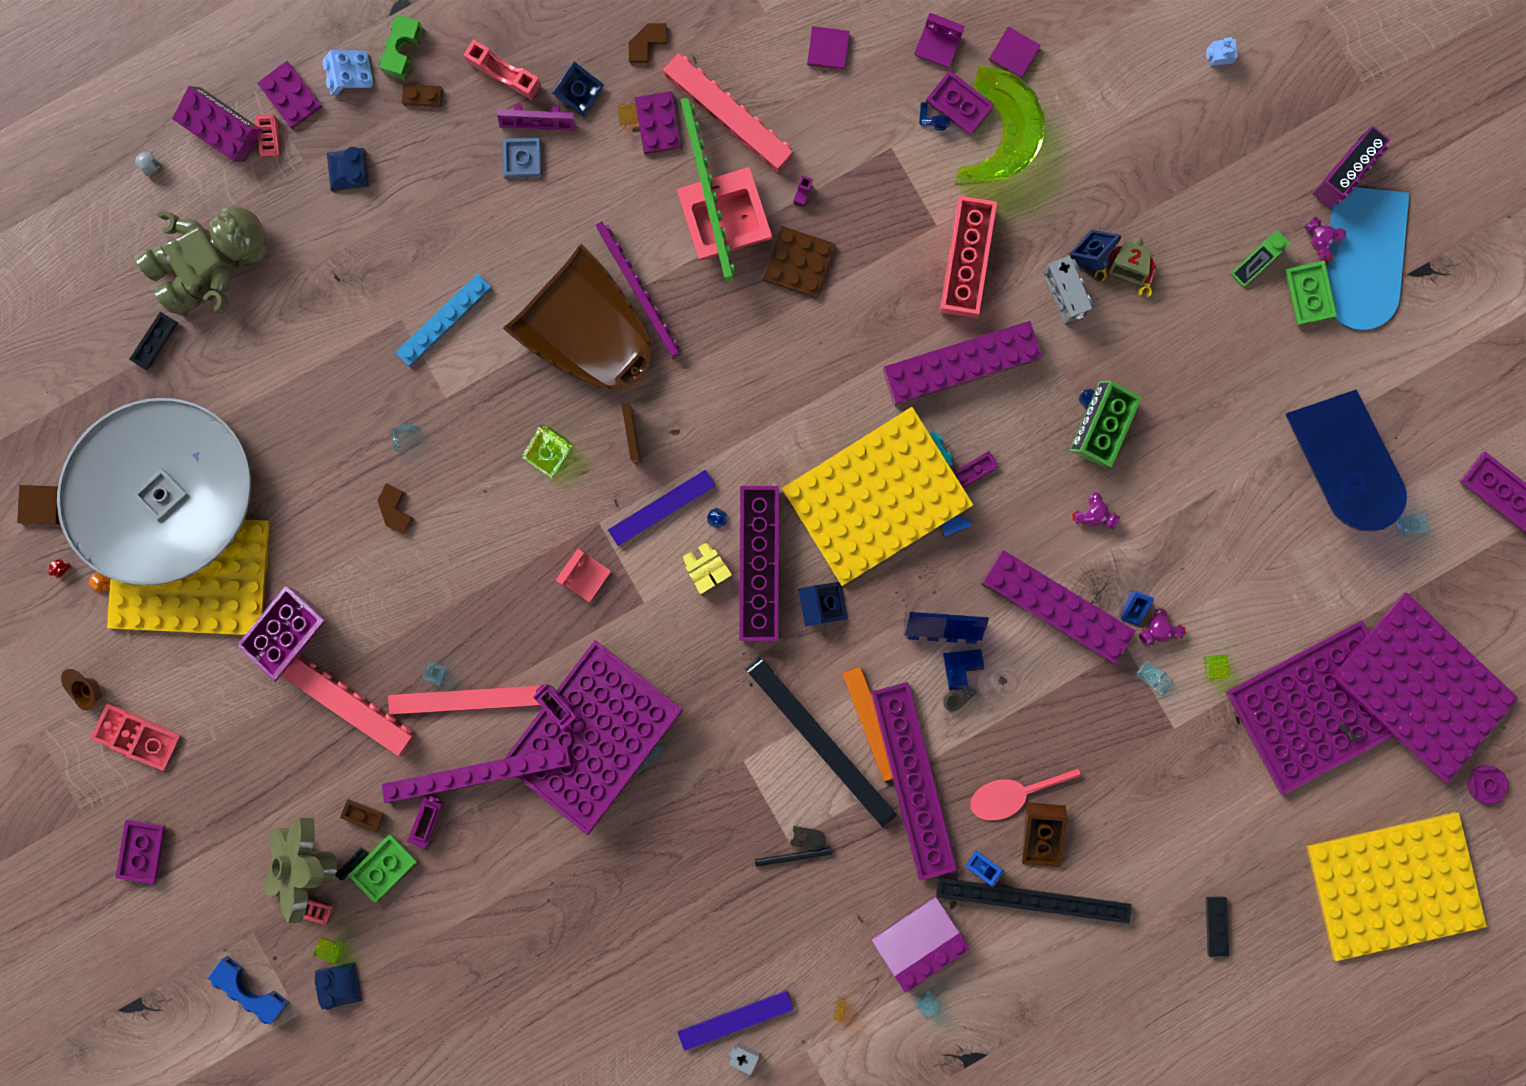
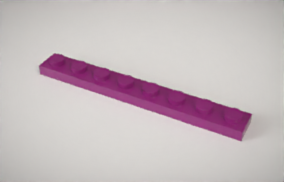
M602 221L596 224L597 230L672 359L679 356L677 351L680 349L675 339H670L668 335L670 330L666 323L662 324L658 317L661 315L656 306L652 308L649 303L652 299L647 290L642 291L640 287L642 282L637 273L633 275L630 268L633 266L627 257L623 258L620 253L623 249L619 242L613 241L611 236L614 234L609 225L605 226Z

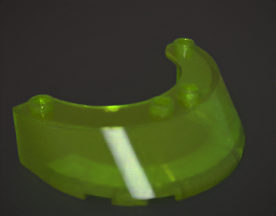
M979 65L975 75L974 89L992 102L998 111L1003 127L1002 139L995 153L987 160L976 165L961 167L957 171L954 185L969 186L1008 179L1025 169L1038 153L1045 132L1044 112L1035 92L1021 81V78L1005 70Z

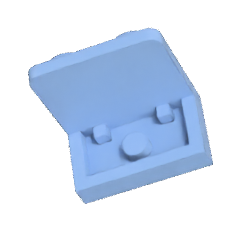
M330 50L323 59V68L327 73L326 85L330 89L331 95H339L343 88H371L373 86L370 63L366 51Z

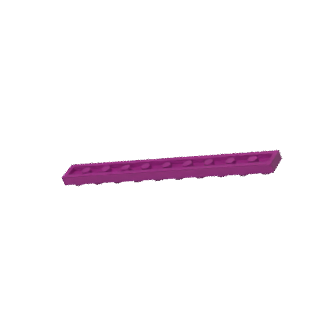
M569 746L382 784L384 803H392L572 766Z

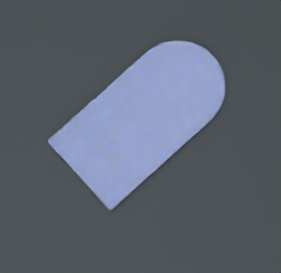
M1357 389L1285 414L1329 507L1342 523L1360 531H1379L1391 526L1400 518L1406 507V488Z

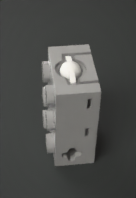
M1070 255L1049 263L1042 272L1064 324L1083 318L1092 309L1093 305L1090 295H1087L1084 290L1085 282L1076 271L1078 270L1077 263L1074 259H1071Z

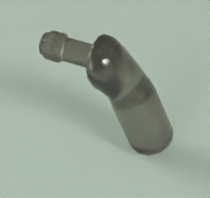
M1345 722L1339 723L1340 730L1351 741H1356L1357 738L1363 737L1362 733L1354 735Z

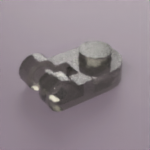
M964 678L944 696L943 706L946 710L951 712L958 711L976 694L977 691L974 688H970ZM960 689L965 693L963 697L957 693Z
M797 825L793 826L794 836L791 839L790 845L814 850L821 849L825 845L826 837L822 831ZM802 834H807L806 841L801 840Z

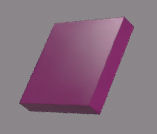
M812 26L807 65L844 70L849 31Z
M1008 26L991 54L989 61L1021 79L1041 45Z

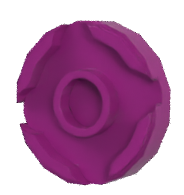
M1483 765L1471 772L1468 777L1467 787L1475 800L1484 804H1494L1501 801L1508 792V780L1506 775L1497 767Z

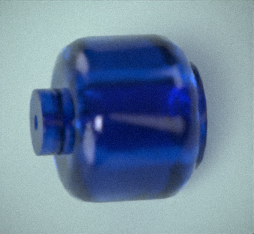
M1091 388L1084 390L1079 395V402L1085 409H1088L1095 393Z
M714 508L707 516V523L719 529L722 525H726L728 521L726 519L727 513L719 508Z

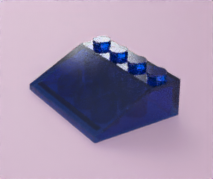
M905 612L903 635L908 636V640H919L920 636L927 637V641L938 642L939 638H946V642L958 643V639L965 640V644H977V641H982L989 617Z

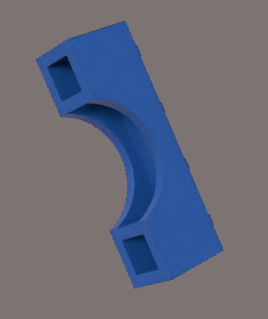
M229 956L221 959L207 978L211 981V984L215 988L225 991L231 1000H237L241 1003L246 1011L256 1014L262 1023L271 1025L275 1022L289 1001L274 990L265 995L251 993L242 982L243 967Z

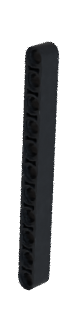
M760 656L745 668L749 675L882 827H885L897 816L895 811Z

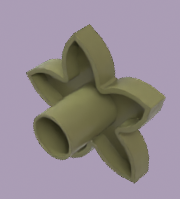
M299 818L294 821L290 828L270 829V850L273 859L265 879L263 892L270 897H280L281 910L287 923L302 922L307 907V888H316L321 883L332 882L337 871V861L332 851H312L315 839L313 818Z

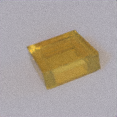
M636 103L617 105L620 126L639 123Z
M838 997L833 1020L842 1021L846 1006L845 999Z

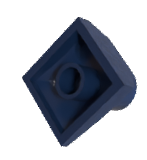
M573 61L554 86L552 94L556 99L564 102L584 116L604 84Z
M349 147L346 150L327 153L331 191L369 187L364 148Z
M1091 230L1069 255L1072 260L1076 261L1079 267L1099 271L1104 270L1110 263L1108 256L1122 237L1119 234Z
M355 962L315 971V987L318 1003L322 1010H330L334 1007L362 1001Z

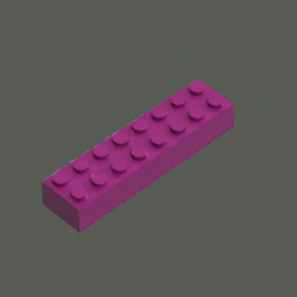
M1027 321L884 366L883 373L895 406L1039 361L1042 355L1031 321Z
M740 486L739 641H778L779 486Z
M1004 550L999 552L980 583L1111 664H1117L1136 630Z

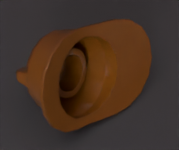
M74 669L63 671L61 682L66 692L80 709L87 711L92 709L95 701L102 697L98 682L93 678L83 677L82 674Z

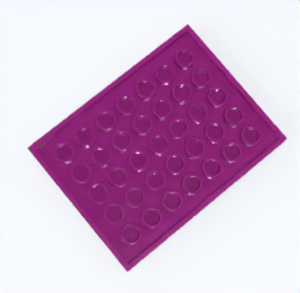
M1407 592L1397 599L1331 676L1336 683L1443 783H1448L1518 699L1506 685Z
M1363 620L1353 623L1225 691L1281 795L1393 736L1331 678L1369 633Z
M594 640L557 689L582 720L580 722L574 720L568 726L571 730L565 732L560 729L556 722L542 708L505 757L510 758L569 746L572 766L519 776L518 778L586 835L592 832L684 710L596 640ZM551 697L547 705L562 719L567 713Z

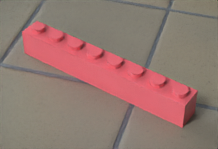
M678 53L663 69L664 77L778 174L792 158V147L785 141L782 143L773 130H767L759 118H753L748 114L749 110L742 104L739 106L734 102L735 99L730 93H724L716 81H710L702 69H696L691 65L692 62L685 55L682 57Z
M301 653L298 654L281 675L284 679L397 756L404 753L415 737L411 733L413 731L411 728L404 724L401 726L396 723L397 719L388 713L385 715L380 712L381 708L376 704L365 702L364 696L357 692L352 693L349 691L348 685L341 681L336 682L333 680L332 674L325 670L323 672L316 668L317 664L311 660L305 661L302 659Z

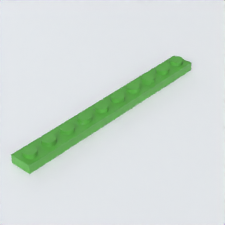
M687 97L681 99L682 109L725 283L733 282L732 275H736L733 263L729 264L728 257H731L729 245L725 246L723 241L727 237L724 227L720 228L719 221H722L720 209L716 210L715 203H718L716 193L711 192L710 186L713 185L711 174L706 172V168H709L707 157H703L701 152L705 150L703 140L698 139L697 133H700L698 121L694 122L693 115H696L694 104H689Z

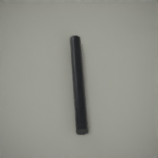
M831 847L759 858L755 859V866L832 855Z

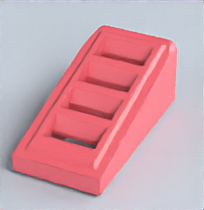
M273 114L255 116L256 126L262 129L258 136L260 156H280L278 118ZM272 130V133H264V131ZM273 138V141H264V139ZM265 146H274V149H265Z
M308 898L307 904H310L303 919L326 925L333 906ZM314 906H317L315 916H312V910ZM324 908L325 911L322 919L318 918L321 909Z

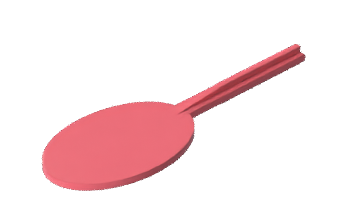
M1077 769L1026 787L1010 779L995 780L983 785L974 793L971 798L970 807L972 812L981 819H1004L1021 809L1026 801L1027 794L1080 777L1081 773Z

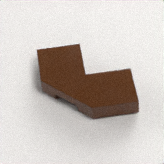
M647 23L629 41V63H648V44H667L666 23Z
M386 483L377 500L385 525L405 534L413 517L396 509L404 492Z

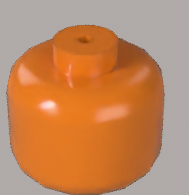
M97 572L90 577L89 587L97 593H103L110 588L108 584L110 578Z

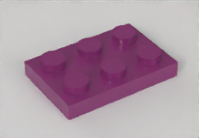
M285 61L257 82L291 129H294L322 108L321 104L288 61Z
M950 70L926 99L929 105L969 136H971L994 106L992 102Z
M672 91L635 97L644 154L680 149L681 144Z
M130 819L125 820L115 878L150 884L156 883L166 825Z

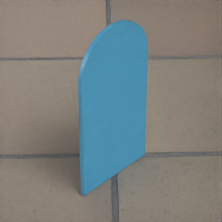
M1353 187V191L1339 205L1335 203L1332 206L1330 226L1335 229H1344L1346 231V238L1341 242L1333 243L1329 247L1333 257L1331 261H1327L1326 270L1337 315L1334 318L1345 327L1358 331L1377 328L1387 322L1398 307L1401 292L1409 193Z

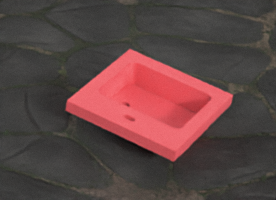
M750 167L712 178L713 185L710 188L711 192L716 193L718 203H715L716 210L720 209L722 221H719L720 228L724 227L727 239H723L725 246L729 245L730 252L772 239ZM701 182L677 189L699 261L718 256Z

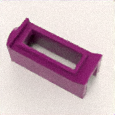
M545 684L536 690L533 698L562 731L569 732L571 729L568 726L574 720L579 722L582 720L552 685ZM548 694L567 713L562 719L543 700Z
M434 795L423 798L407 843L424 849L429 846L445 804L440 801L441 798ZM429 807L434 809L425 836L422 838L417 836L416 832L425 808Z

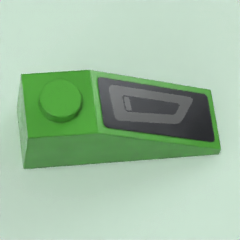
M1276 230L1230 275L1242 287H1245L1291 243Z

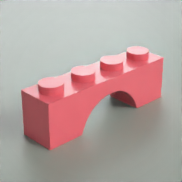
M474 39L463 55L468 64L531 101L541 86L537 76L523 68L519 69L506 63L489 48Z

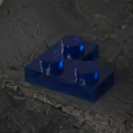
M981 649L943 653L949 691L968 689L966 671L984 670Z

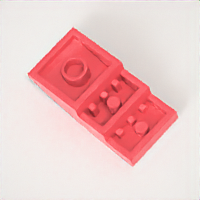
M107 703L90 739L108 746L109 749L125 754L128 758L164 771L180 735L148 719Z

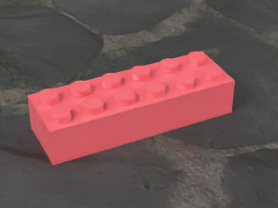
M959 196L954 215L939 308L940 313L970 318L978 317L996 213V201Z

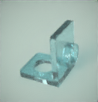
M400 424V428H391L394 451L400 452L399 433L421 431V428L419 426H411V424Z
M1427 514L1396 517L1399 536L1429 532Z
M1146 661L1136 673L1138 678L1153 687L1161 696L1173 683V680L1166 672L1149 661ZM1166 681L1165 686L1160 689L1162 683Z

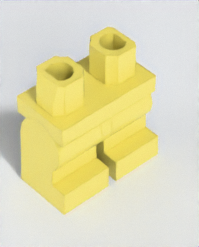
M707 542L698 547L703 555L700 559L696 560L692 551L683 556L684 562L687 565L685 568L700 594L715 586L710 575L713 576L717 584L732 575L716 550H713Z

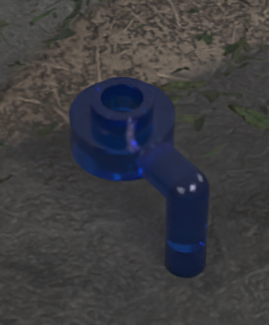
M920 103L919 124L921 126H933L938 131H945L946 128L950 127V117L933 116L932 118H927L928 103Z

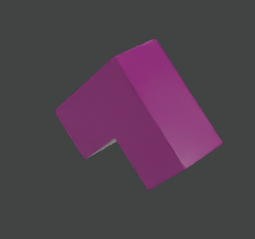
M801 176L793 200L794 204L802 207L805 206L813 186V179Z

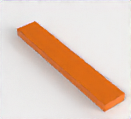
M859 666L842 673L881 777L883 781L892 779L872 696Z

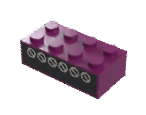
M188 86L172 118L233 162L246 161L262 130L212 94L197 86Z
M1372 125L1354 143L1312 194L1329 208L1335 203L1339 205L1353 191V187L1364 178V174L1375 165L1376 160L1388 149L1386 145L1390 139Z

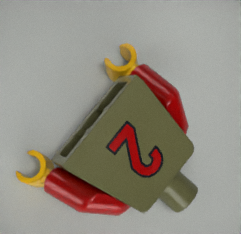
M1134 238L1132 242L1125 241L1123 246L1115 247L1108 256L1110 263L1107 268L1101 271L1098 270L1094 277L1096 278L1098 273H1103L1104 278L1102 281H1104L1108 269V273L1140 285L1144 283V286L1139 288L1138 295L1141 296L1145 288L1147 290L1146 297H1149L1152 293L1150 284L1153 283L1156 266L1153 258L1150 257V249L1143 247V240Z

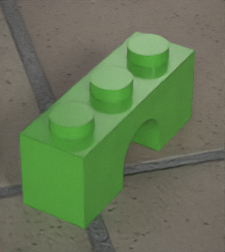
M397 14L396 20L392 21V32L390 38L386 39V50L379 60L380 69L384 74L406 80L411 62L407 56L399 54L402 45L406 43L418 44L423 29L418 20Z

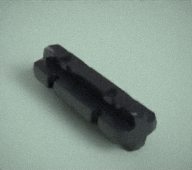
M362 847L359 848L355 855H352L342 868L336 872L335 876L341 881L345 880L348 873L350 874L359 865L361 860L368 855V852Z

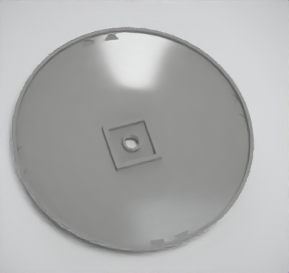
M152 398L135 401L101 417L82 434L70 451L62 468L57 490V508L61 528L68 543L79 558L92 569L110 579L122 583L145 586L175 582L197 573L212 563L224 552L237 535L250 503V466L244 448L236 434L223 420L208 409L174 398ZM197 452L200 453V455L197 456L199 458L198 463L195 457H193L192 455L194 453L196 454ZM159 491H164V497L160 500H157V493Z

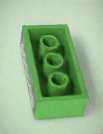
M1100 381L1070 451L1098 466L1112 467L1142 397L1112 381Z

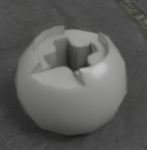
M142 152L135 159V163L138 169H142L143 175L151 176L159 171L160 164L157 159L153 158L152 152Z

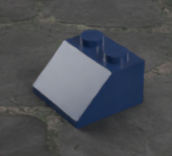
M840 582L798 589L805 627L847 619Z

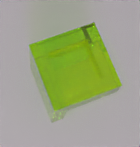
M1228 655L1204 656L1206 679L1230 678Z
M321 937L318 940L313 956L335 964L340 960L346 942L340 939L334 942Z

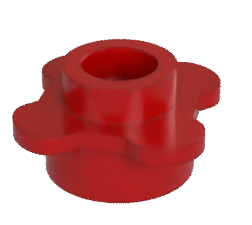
M57 559L49 565L50 571L48 574L60 578L67 573L71 565L64 563L61 559Z

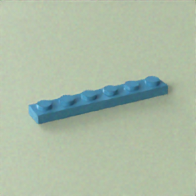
M477 273L395 353L411 367L492 288Z

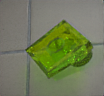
M541 425L521 457L553 479L566 457L572 452L573 446L568 439L552 428Z

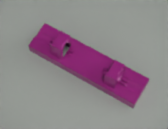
M515 104L514 110L498 109L499 127L575 131L574 113L560 112V106H552V112L526 111L522 109V104Z

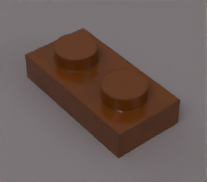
M403 84V105L441 107V86Z
M347 799L340 818L377 832L384 812Z

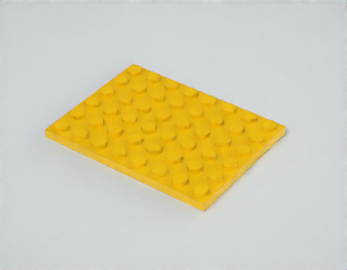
M910 407L782 488L842 586L973 506L970 498L913 407Z
M244 520L233 541L218 558L202 570L184 579L150 586L132 585L110 579L107 628L245 635L264 613L270 521Z
M1458 812L1306 846L1333 960L1335 961L1487 927Z

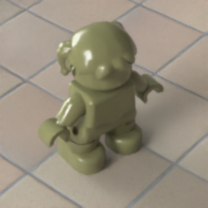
M241 206L228 207L221 210L220 214L210 221L209 230H206L196 220L181 219L168 211L159 212L157 216L161 219H170V225L167 228H163L164 233L175 234L178 232L183 235L175 240L167 241L152 250L145 249L135 256V261L140 270L153 281H158L167 275L168 272H174L176 278L172 282H164L154 289L157 299L169 312L183 316L197 306L199 299L212 302L214 298H217L214 312H225L229 306V301L222 293L226 292L230 280L229 270L232 268V263L229 259L237 261L236 266L241 268L245 264L258 262L265 258L268 252V248L264 243L265 231L259 219L254 213Z

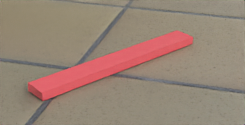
M540 686L388 695L389 714L540 705L533 698Z

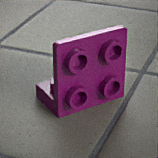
M929 13L914 55L949 68L965 26Z

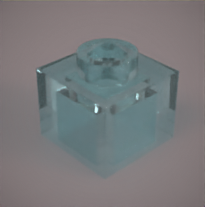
M430 660L427 662L421 679L441 686L449 667ZM435 669H438L440 672L437 677L433 674Z
M930 990L915 1001L917 1008L926 1018L936 1015L940 1010L941 1004Z

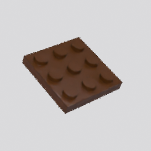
M781 226L763 281L817 298L835 243Z

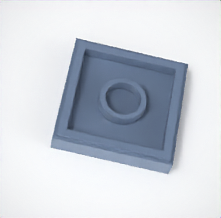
M541 138L502 139L504 178L542 177Z

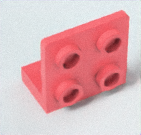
M577 549L556 581L565 585L586 601L591 602L611 573V570L582 550Z

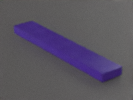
M704 470L614 525L608 531L617 546L714 488L715 484L707 471Z
M785 990L681 1029L677 1033L685 1051L794 1009L788 992Z

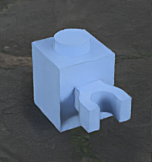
M1229 37L1220 41H1213L1206 50L1207 60H1210V66L1234 63L1238 58L1236 39Z

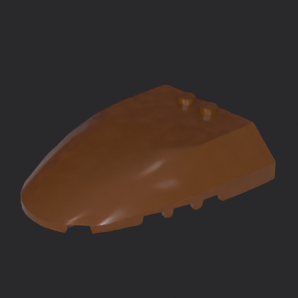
M581 243L563 267L529 304L503 327V330L549 364L600 388L622 389L633 385L645 374L651 360L649 336L630 301H628L608 271Z

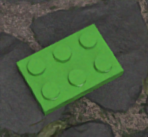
M1325 261L1285 269L1297 326L1337 316Z
M390 833L348 876L376 903L418 860Z

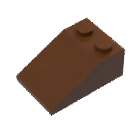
M1027 802L1022 864L1061 867L1068 819L1066 805Z

